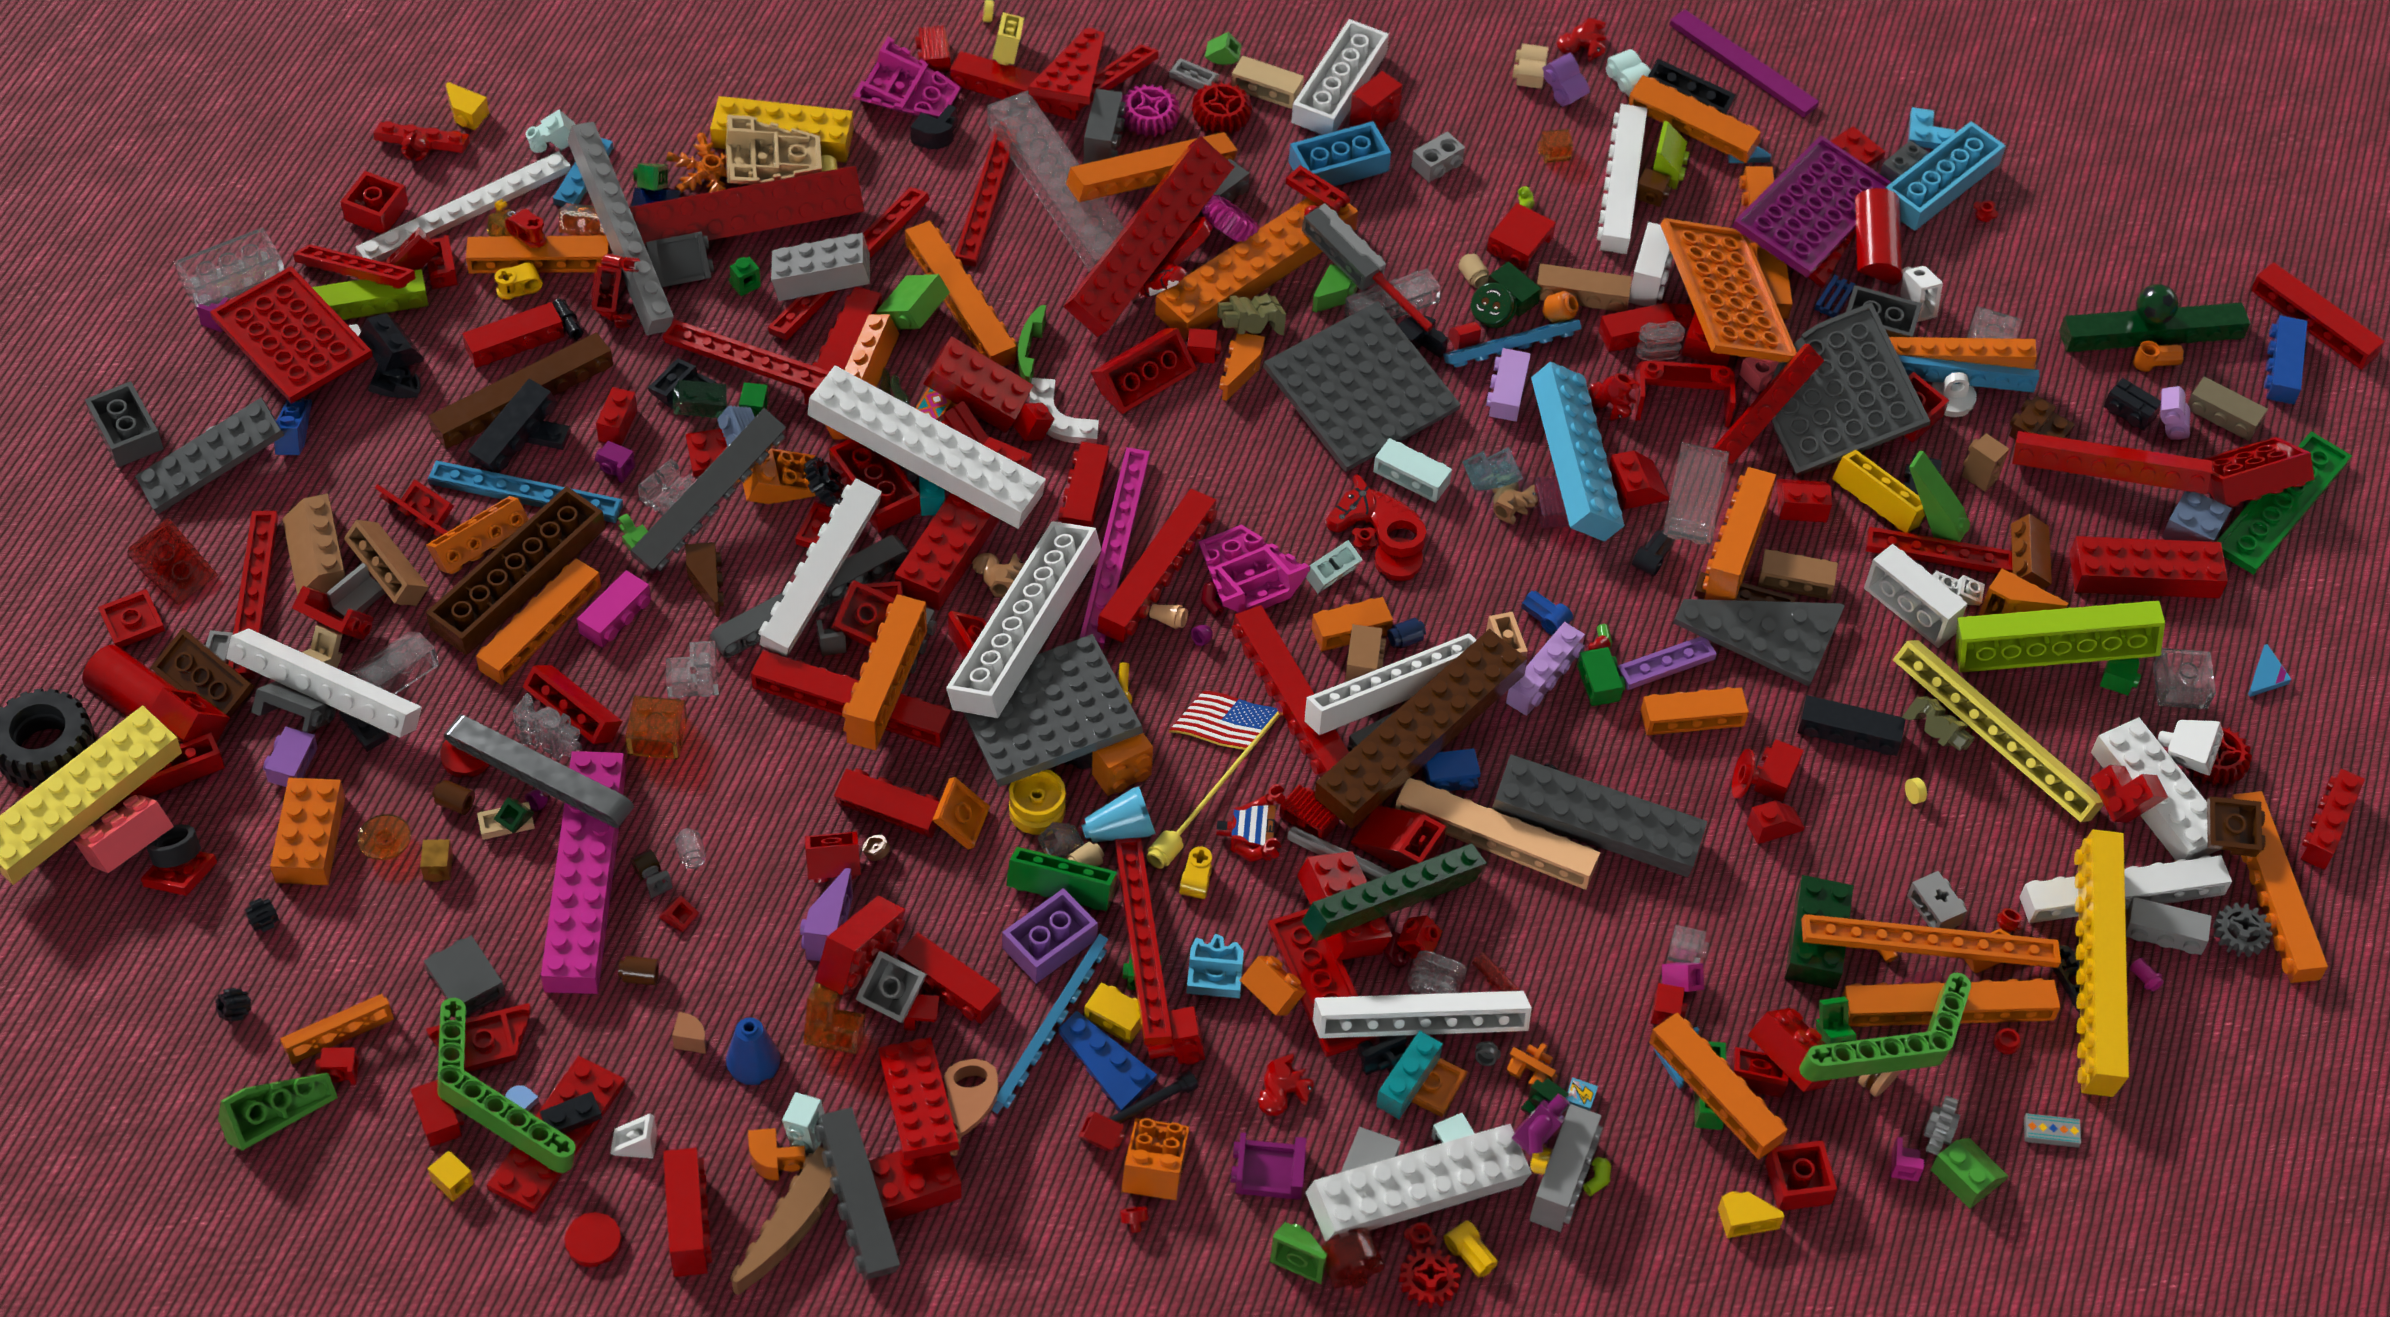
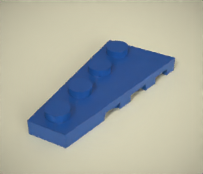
M1078 1011L1059 1027L1060 1036L1075 1056L1083 1062L1091 1077L1096 1079L1103 1093L1114 1103L1118 1113L1130 1107L1157 1080L1156 1073Z

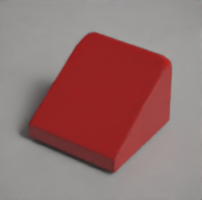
M679 895L659 915V918L677 930L684 932L699 912Z

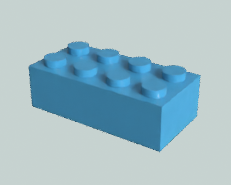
M1373 121L1291 143L1289 152V164L1293 171L1301 165L1333 186L1388 172L1391 159V151Z

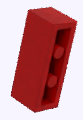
M1666 302L1604 315L1601 317L1599 333L1608 352L1674 338L1677 322Z

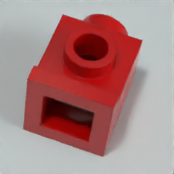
M355 1047L322 1048L321 1058L316 1059V1075L328 1073L332 1082L350 1080L351 1085L357 1084L359 1058Z

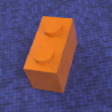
M1271 955L1258 956L1241 977L1240 981L1275 1015L1287 1016L1306 991L1300 986L1301 981L1295 975L1287 973L1282 968L1283 964L1276 957Z

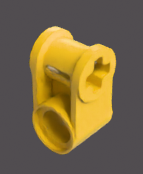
M529 262L500 269L495 273V281L498 284L496 289L497 296L504 300L536 293L543 285L535 265Z
M1198 846L1190 851L1186 869L1182 875L1179 894L1206 899L1212 869V854L1209 849Z

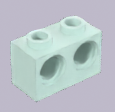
M1347 540L1309 565L1310 571L1306 579L1318 594L1356 569L1363 559L1350 541Z
M795 1092L782 1119L790 1147L805 1146V1153L813 1154L817 1147L821 1145L822 1141H817L814 1126L820 1115L825 1114L820 1099Z

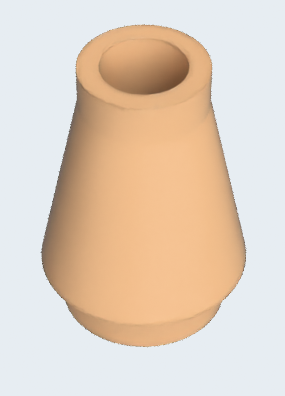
M1153 604L1149 616L1174 629L1185 627L1188 619V610L1183 608L1182 605Z

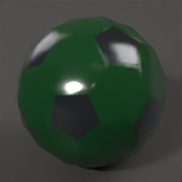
M2152 284L2145 287L2136 300L2138 315L2143 321L2151 325L2168 323L2175 317L2179 307L2178 297L2174 290L2163 284Z

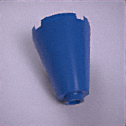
M742 1019L736 1026L726 1055L727 1068L736 1081L745 1085L761 1084V1081L768 1078L770 1080L774 1077L780 1066L779 1049L758 1019Z

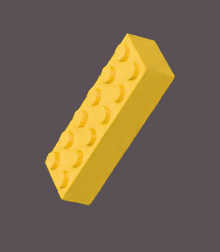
M718 96L710 127L711 142L714 143L713 148L726 149L727 115L752 116L757 118V122L768 125L773 122L778 124V128L791 131L793 128L820 136L821 156L829 155L834 157L837 162H847L854 131L853 111Z

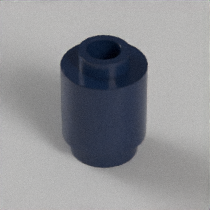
M1415 617L1392 625V628L1387 630L1391 646L1393 648L1399 647L1400 649L1423 641L1426 634L1423 622L1418 621Z

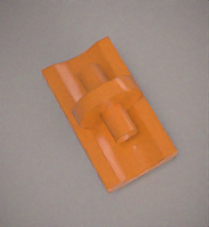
M1542 1043L1538 1049L1532 1045L1528 1046L1526 1052L1534 1057L1515 1047L1511 1050V1060L1507 1068V1072L1510 1075L1520 1079L1525 1069H1530L1534 1072L1529 1081L1530 1086L1537 1079L1543 1083L1547 1078L1552 1082L1557 1078L1556 1070L1541 1062L1542 1060L1550 1065L1553 1057L1546 1054L1548 1048L1546 1044Z

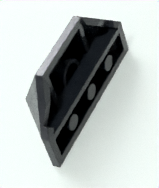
M1658 58L1648 75L1649 78H1655L1659 83L1667 87H1673L1688 97H1694L1707 106L1715 107L1725 115H1727L1737 96L1724 88Z

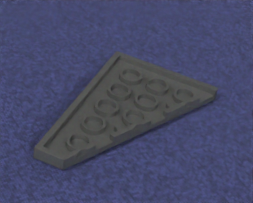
M1684 599L1673 624L1809 687L1845 605L1840 603Z

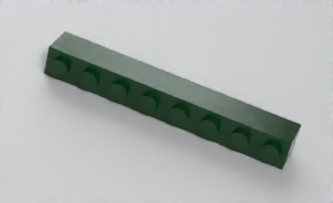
M2240 302L2178 307L2175 317L2162 325L2146 323L2140 318L2137 310L2064 316L2059 333L2066 352H2082L2087 350L2139 347L2144 341H2152L2157 345L2243 339L2250 326V321L2243 303Z
M1469 844L1315 901L1311 904L1302 922L1317 942L1475 882L1487 863L1474 845Z

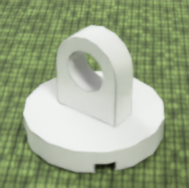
M1961 372L1952 373L1945 378L1944 383L1934 382L1932 384L1933 388L1950 400L1944 414L1945 416H1965L1974 408L1977 394L1974 387L1969 386L1966 374Z

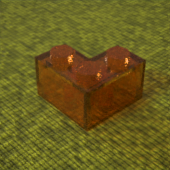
M815 982L807 998L803 1044L856 1054L864 1037L866 1014L840 1010L841 995Z

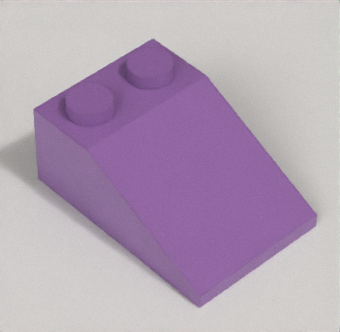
M849 868L843 870L809 908L807 919H802L800 935H803L801 948L805 949L807 960L820 961L827 936L848 920L853 898L851 869Z

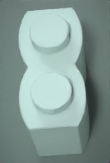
M1632 49L1609 57L1606 66L1607 75L1613 78L1618 83L1619 89L1628 96L1642 75L1648 77L1651 71L1646 64L1642 63L1640 57Z

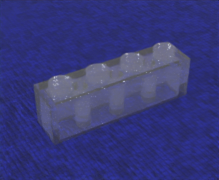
M1428 268L1390 281L1417 310L1439 303L1441 286ZM1374 286L1366 291L1352 294L1346 298L1344 313L1347 317L1377 301L1392 319L1408 314L1380 286Z

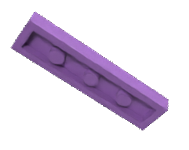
M1700 636L1618 665L1617 671L1619 676L1624 678L1626 689L1630 690L1715 660L1717 653L1708 639Z

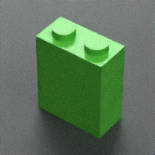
M939 274L906 275L878 308L876 313L890 314L897 329H920L950 291Z

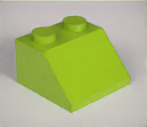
M1664 121L1653 171L1670 176L1669 186L1677 189L1678 181H1683L1686 168L1682 167V164L1687 165L1689 152L1685 151L1687 141L1669 122Z

